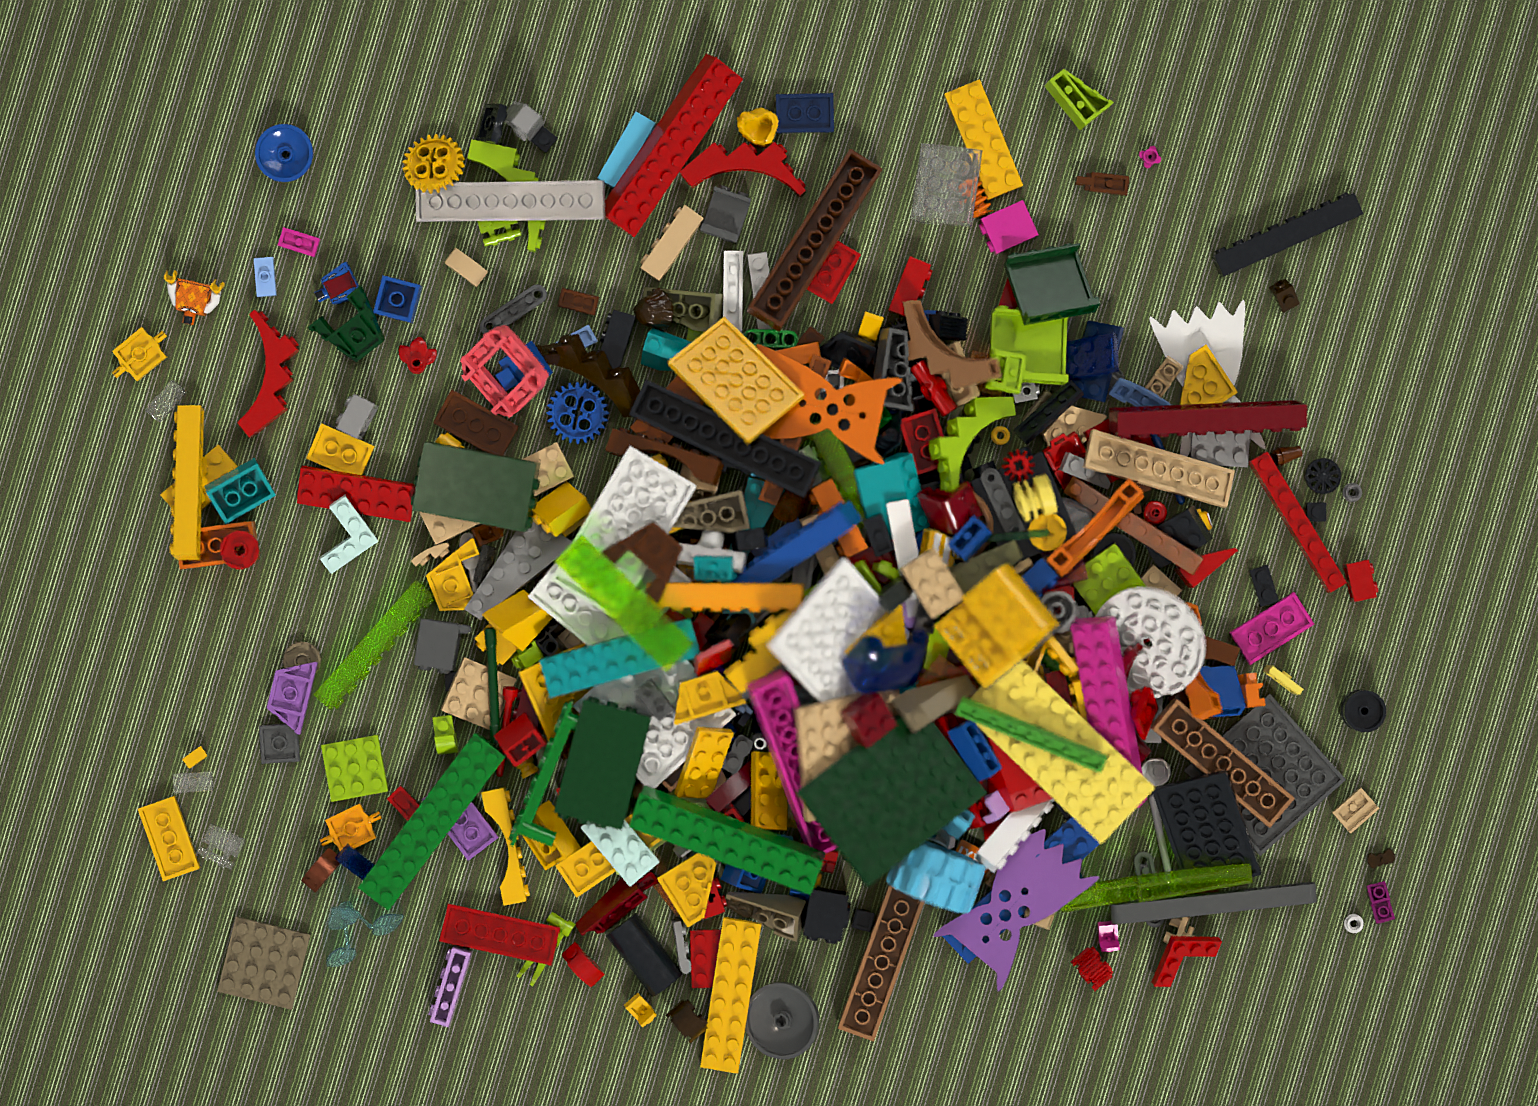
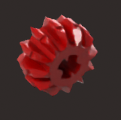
M1019 449L1015 451L1016 456L1011 451L1008 452L1011 459L1003 458L1008 464L1002 465V468L1009 469L1004 475L1007 476L1011 473V481L1017 476V482H1021V475L1025 480L1029 479L1026 472L1029 474L1034 473V471L1028 469L1035 466V463H1028L1033 457L1029 456L1026 459L1027 451H1023L1020 456ZM1018 461H1021V466H1023V469H1019L1018 471H1016V466L1013 464L1014 462L1017 463Z

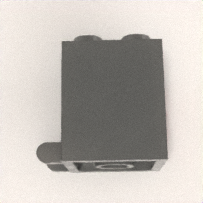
M428 618L421 619L414 665H418V669L427 671L437 668V672L446 674L456 670L461 633L471 632V626Z

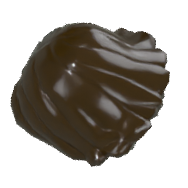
M660 288L652 289L650 295L640 299L633 309L637 320L647 327L667 331V328L673 322L674 306L672 305V300Z

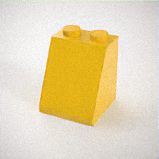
M524 589L482 614L503 637L521 651L531 643L553 618L528 597L530 594Z

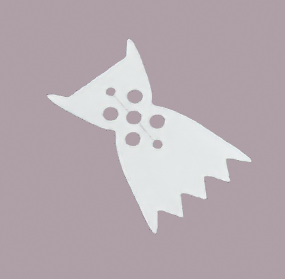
M1244 300L1239 304L1233 316L1225 309L1221 302H1218L1211 319L1198 306L1195 307L1189 323H1186L1175 310L1172 311L1166 328L1154 318H1149L1165 357L1170 356L1183 365V369L1176 377L1182 387L1189 355L1206 344L1232 384L1235 385L1242 359L1245 322ZM1233 395L1224 402H1240V400ZM1250 430V439L1262 449H1265V443L1261 434L1252 433V430ZM1189 432L1188 436H1182L1180 455L1188 457L1191 451L1192 432Z

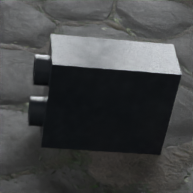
M1030 446L1019 449L1020 456L1023 451H1027L1025 458L1033 457L1028 463H1035L1034 467L1028 468L1034 471V473L1029 474L1026 472L1029 478L1026 481L1030 487H1033L1032 478L1046 474L1057 505V512L1053 514L1058 515L1064 521L1067 533L1063 543L1067 542L1076 535V532L1043 453L1039 452L1033 455ZM993 460L972 469L976 479L969 483L973 492L986 503L993 519L992 541L996 548L1012 540L1005 535L981 482V474L984 470L988 468L997 470ZM1018 461L1017 463L1014 462L1013 465L1016 466V471H1018L1019 469H1023V466H1021V461ZM1001 468L997 471L1005 484L1025 529L1024 536L1017 540L1024 556L1017 561L1020 562L1044 550L1036 548L1029 540L1028 527L1033 519L1031 512H1029L1030 521L1027 522L1023 520L1022 515L1018 512L1013 484L1018 483L1017 476L1011 481V473L1007 476L1004 475L1009 469ZM992 474L987 476L988 481L992 482L994 480ZM1021 475V482H1019V484L1021 486V489L1024 490L1022 481H1024L1025 479ZM1037 509L1038 515L1041 514V509ZM1013 527L1012 533L1015 535L1018 534V528Z

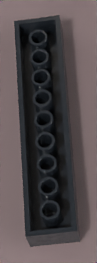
M647 379L629 413L635 419L711 455L717 456L803 499H806L822 466L821 462L761 433L751 442L747 443L716 412Z

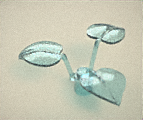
M350 901L343 902L338 907H331L327 923L328 927L332 930L344 928L346 946L345 948H337L330 953L326 961L327 967L345 965L356 957V950L350 948L347 925L355 923L359 918L367 927L373 929V935L382 936L391 933L400 925L404 917L403 914L382 915L371 925L359 911L354 909Z

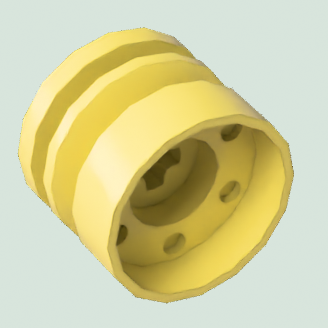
M1046 474L1032 478L1033 487H1030L1026 480L1022 481L1024 490L1021 489L1019 482L1013 484L1014 500L1018 512L1022 515L1025 522L1030 521L1029 512H1031L1034 519L1038 518L1037 509H1041L1044 516L1057 512L1055 497Z

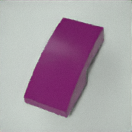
M1386 882L1367 885L1368 898L1375 924L1394 920L1395 917Z

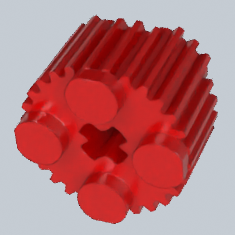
M1092 946L1091 948L1087 947L1070 962L1073 966L1077 964L1080 976L1087 984L1091 982L1093 984L1091 986L1092 989L1096 991L1113 977L1111 974L1114 972L1106 961L1103 963L1100 961V954Z

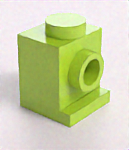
M532 640L523 651L518 648L516 650L517 653L512 655L513 658L511 660L517 668L525 669L538 662L544 655L536 642Z

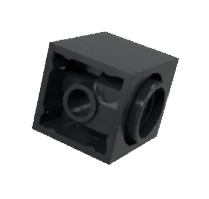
M822 887L812 890L807 901L802 930L806 939L818 941V938L825 939L826 943L837 944V941H842L843 930L848 926L851 902H848V892Z

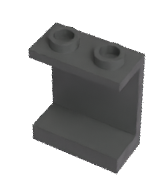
M720 185L718 188L715 186L700 232L737 244L751 198H748L749 195L744 192L738 191L736 194L730 192L731 188Z

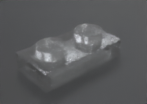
M212 771L173 774L174 793L213 791Z

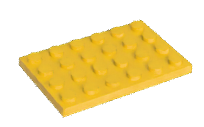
M725 316L668 361V365L747 443L751 442L789 411L805 395Z

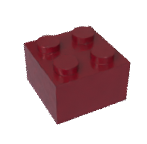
M869 689L839 712L855 742L867 748L897 725L881 694Z

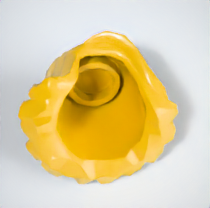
M760 107L751 112H742L737 118V127L741 135L748 142L761 147H768L773 143L772 140L777 131L779 119L775 113Z

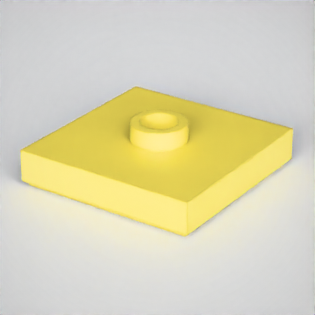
M1266 665L1263 669L1264 673L1292 694L1300 695L1304 690L1291 680L1292 677L1285 671L1280 672L1271 665Z

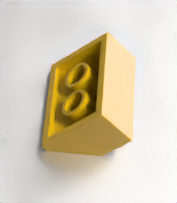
M550 800L539 805L532 822L557 832L552 846L550 847L523 836L544 870L563 861L581 848L562 818L557 817L558 813H554L555 807Z

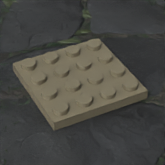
M236 916L217 992L292 1010L311 934Z

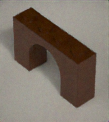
M1205 636L1206 651L1204 660L1214 659L1234 666L1240 648ZM1186 687L1173 695L1169 694V701L1176 698L1190 709L1189 697L1185 691ZM1210 717L1209 719L1216 721L1217 717Z

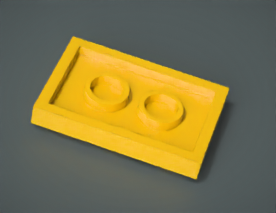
M321 423L306 459L334 471L363 475L375 446Z

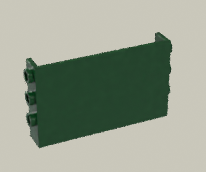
M429 441L424 442L422 456L419 457L417 467L420 468L419 474L416 475L414 480L416 492L411 498L413 511L521 532H527L529 528H532L533 517H531L532 509H535L537 498H534L535 490L538 491L540 479H538L539 462Z
M589 696L588 699L584 698L554 813H558L557 817L569 819V817L577 818L576 822L587 824L588 822L595 823V827L601 829L611 827L622 830L652 716L638 713L637 708L626 706V709L619 708L618 703L607 701V704L600 703L599 698Z

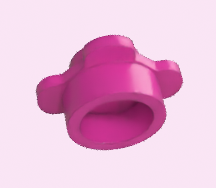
M1150 146L1146 151L1142 150L1139 153L1145 168H1150L1151 165L1161 162V157L1158 155L1155 146Z

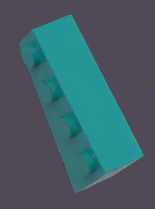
M751 477L748 479L744 497L750 529L765 527L776 506L759 500L765 481ZM732 543L730 544L729 551H733ZM752 549L736 552L746 553V556H748Z

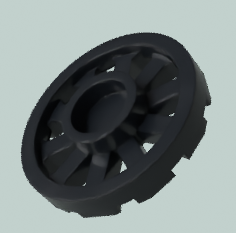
M1320 458L1312 461L1307 466L1305 482L1313 492L1328 494L1334 491L1340 484L1341 470L1334 461ZM1317 462L1321 463V469L1317 465ZM1325 462H1329V465L1325 469ZM1332 466H1334L1335 470L1329 472ZM1314 467L1316 469V472L1311 471L1310 468ZM1311 474L1315 477L1310 479L1308 475ZM1337 474L1338 477H1331V475ZM1329 480L1336 482V484L1333 486ZM1317 481L1314 486L1311 485V482Z

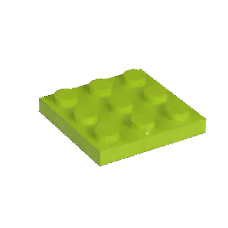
M1113 543L1067 576L1095 615L1104 603L1118 592L1134 587H1147L1116 543Z
M379 735L321 745L331 802L389 791Z

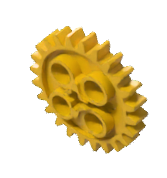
M435 134L432 139L430 135H427V140L421 137V143L418 144L414 141L415 147H408L410 154H404L407 160L402 161L405 166L402 169L409 184L413 185L416 190L421 189L422 193H424L428 189L429 193L432 194L433 190L436 189L440 193V188L443 187L444 190H447L448 184L454 186L453 179L459 181L457 174H463L461 168L465 167L463 163L465 158L457 142H453L451 137L447 139L445 135H442L439 139V136Z

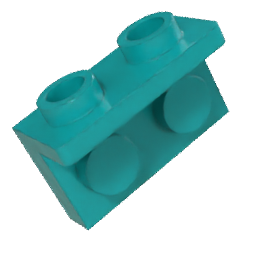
M694 556L695 580H701L703 583H710L713 580H719L720 583H731L737 577V573L734 572L733 556Z

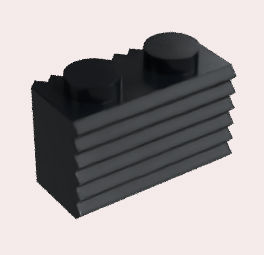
M936 311V314H929V325L939 339L950 341L967 340L966 329L968 327L966 325L968 324V319L961 317V313H949L947 315V311Z

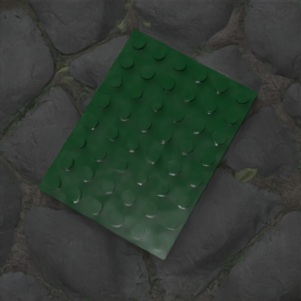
M898 713L893 717L897 725L869 748L859 743L795 792L866 887L870 886L987 794L933 721L912 734Z

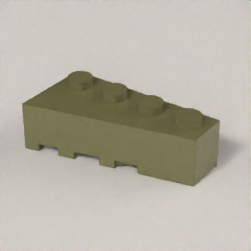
M1015 539L972 557L967 563L963 561L949 567L948 570L963 594L966 595L993 571L1005 564L1012 566L1024 556Z

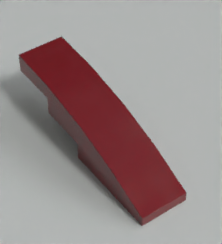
M751 760L705 799L716 812L720 813L731 802H734L746 790L751 788Z

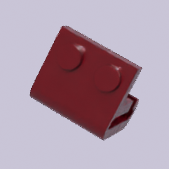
M964 481L952 492L939 489L933 492L932 488H925L917 494L931 529L957 534L973 516L978 519L983 515L969 482Z

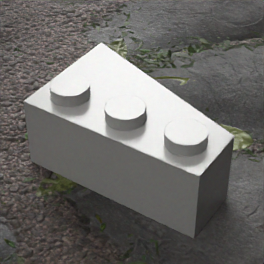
M514 101L507 110V117L504 122L511 126L516 133L515 135L524 142L526 139L531 142L541 127L544 126L542 117L524 103Z

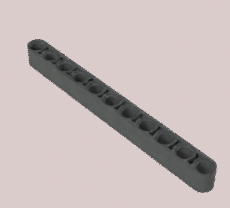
M1303 882L1111 903L1112 924H1126L1311 904L1317 902L1315 882Z

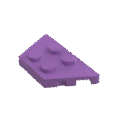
M318 662L280 669L275 672L267 709L277 715L282 722L299 735L302 732Z

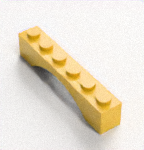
M506 787L482 791L485 812L500 826L508 846V868L500 886L503 905L527 901V896H530L528 884L525 885L523 877H526L525 866H521L520 858H523L521 847H517L516 842L514 847L510 846L511 840L508 839L513 828L512 821L515 820L514 810H510L509 802H511L510 791H506Z

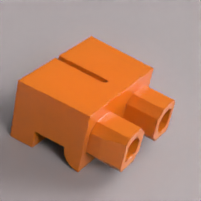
M1257 673L1237 675L1246 704L1245 708L1266 706L1265 698L1259 699L1258 689L1263 686V683L1257 682Z

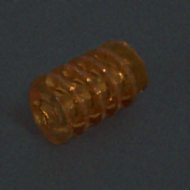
M786 490L773 510L774 517L780 521L794 522L809 500L808 495L806 499H803Z

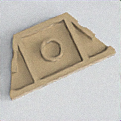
M1071 406L1042 432V436L1047 447H1049L1052 439L1062 433L1067 436L1075 431L1083 444L1087 440L1083 432L1100 424L1107 416L1102 413Z

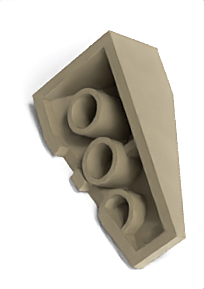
M967 675L907 690L891 702L913 734L959 704L962 696L968 698L977 690Z

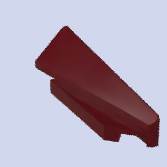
M652 870L648 871L631 887L621 877L576 922V927L580 934L585 935L588 931H595L597 934L604 933L648 898L644 891L659 882L655 873Z

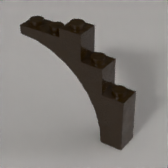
M565 334L560 337L558 343L544 346L536 345L548 365L569 369L584 376L609 396L623 418L631 417L629 413L640 393V389L629 367L612 369L604 350L587 353L579 334Z

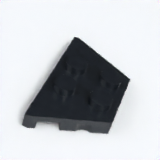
M841 330L819 347L821 357L832 361L831 366L839 369L843 358H847L870 377L874 378L878 345L845 330Z

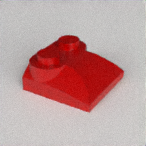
M1144 686L1141 689L1137 688L1130 696V702L1132 703L1131 717L1136 731L1142 740H1146L1159 709L1152 688Z

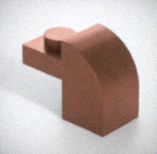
M328 848L307 871L301 881L316 893L341 864L343 859L332 849Z

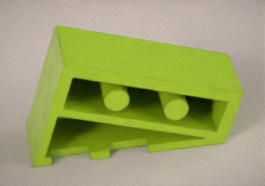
M1063 69L1051 78L1044 87L1081 131L1105 112L1114 102L1100 95L1095 89L1092 90L1083 84V81Z

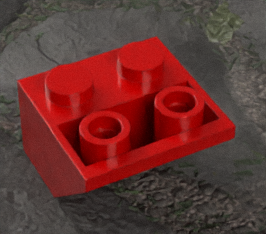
M525 712L494 735L503 752L515 768L548 744Z

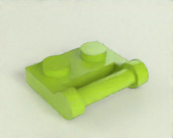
M992 349L990 355L992 359L998 358V363L1000 358L1005 359L1001 383L996 382V379L987 381L985 388L1019 394L1026 356Z

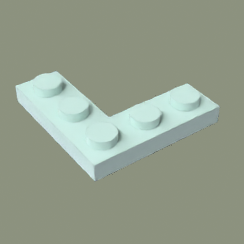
M345 495L329 505V508L350 535L320 556V560L331 574L378 542L377 537Z

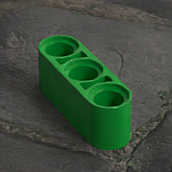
M749 329L742 333L745 337L748 333L753 335L754 342L752 344L756 348V345L759 344L770 349H786L794 347L798 343L797 334L790 330L778 332L767 329ZM767 334H769L773 339L771 344H768L765 341V336ZM785 335L791 338L790 345L784 342Z

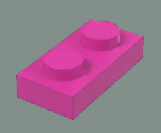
M283 227L278 246L315 257L321 239Z

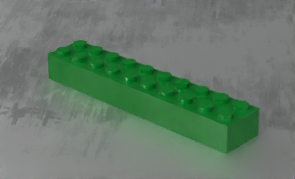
M474 733L358 888L389 911L505 759L506 754L479 733Z
M644 785L639 795L629 824V828L809 895L812 893L826 855L824 851Z

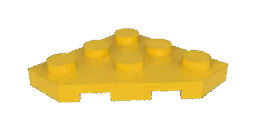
M1207 344L1189 355L1179 405L1223 403L1238 393Z
M699 853L694 854L657 878L687 927H690L705 916L716 868V862L713 858Z

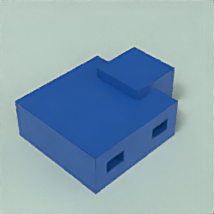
M531 340L526 343L525 346L542 364L548 375H551L553 371ZM506 355L498 361L503 369L495 375L505 391L514 386L516 387L525 376L509 356Z

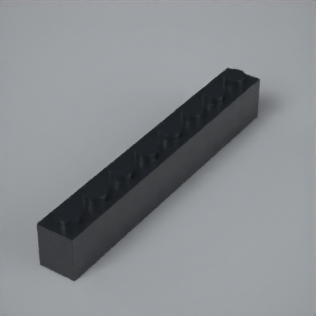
M1348 192L1337 196L1338 200L1333 203L1328 200L1319 204L1321 208L1315 211L1313 208L1302 212L1303 216L1299 218L1292 216L1286 219V224L1279 226L1277 223L1268 227V232L1266 233L1256 232L1250 235L1251 239L1244 242L1241 239L1232 243L1233 247L1230 249L1223 247L1216 250V255L1211 258L1220 278L1363 215L1364 213L1355 193L1351 195Z

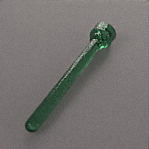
M1048 529L992 534L985 543L1047 537L1050 532Z

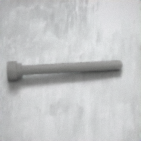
M1150 795L1149 803L1165 873L1163 874L1164 878H1162L1163 886L1178 884V878L1171 869L1160 813L1154 796Z

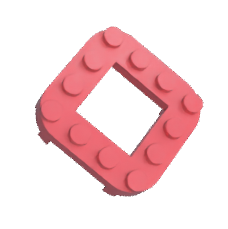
M507 325L495 327L484 334V337L460 360L464 373L461 375L463 380L467 381L470 379L494 407L491 410L494 415L500 414L508 416V418L520 411L545 386L546 379L549 376L538 359ZM500 348L525 375L522 381L509 394L484 366Z

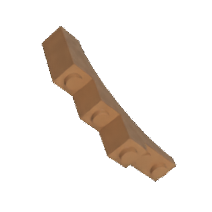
M921 300L903 302L908 333L911 339L908 341V361L927 358L930 375L950 372V381L953 389L965 388L1001 378L998 358L976 360L959 355L949 349L934 333L924 314Z

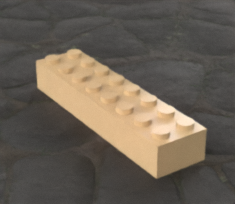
M558 442L523 459L540 463L538 473L540 485L538 491L535 490L534 497L575 478ZM420 512L435 545H439L480 525V523Z

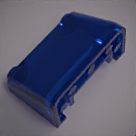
M924 628L915 629L910 634L908 644L884 647L879 637L865 635L860 638L844 657L841 664L853 688L859 693L865 694L909 688L918 680L929 639Z

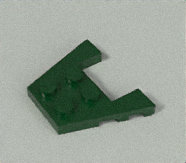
M361 285L346 296L359 313L340 328L334 331L323 316L308 326L309 330L320 334L323 340L326 342L330 341L337 346L336 349L355 362H358L385 341Z

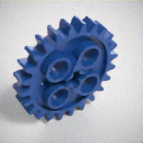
M576 382L575 387L569 383V389L561 386L563 392L555 391L557 398L551 397L550 399L554 403L547 405L552 408V411L546 412V414L552 415V418L547 420L548 422H554L551 429H558L555 435L558 436L562 433L563 441L569 437V443L576 439L577 444L580 443V439L587 443V437L594 440V433L600 436L601 434L598 429H605L602 422H608L604 418V415L609 414L608 411H604L608 404H602L605 397L599 398L600 391L598 390L594 393V386L587 389V383H584L582 387H580L579 382ZM569 396L576 398V404L572 407L566 405V399ZM582 396L584 399L580 411L583 415L578 416L576 429L573 430L572 426L576 417L573 411H577L579 400ZM587 401L594 402V410L586 411L584 408ZM563 415L571 416V423L569 425L561 423ZM584 419L590 422V427L587 430H582L579 426L580 422Z

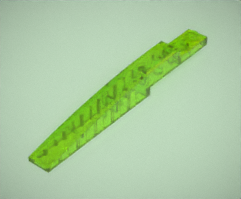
M1238 864L1194 868L1095 882V886L1087 888L1060 909L1064 913L1138 900L1140 903L1253 883L1251 865Z

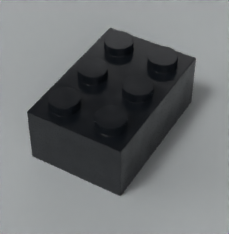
M1194 505L1155 526L1192 551L1213 539ZM1145 545L1158 569L1172 563Z

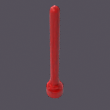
M503 687L502 695L504 696L505 706L502 729L510 724L513 701L518 696V688ZM505 759L496 769L498 777L504 774Z

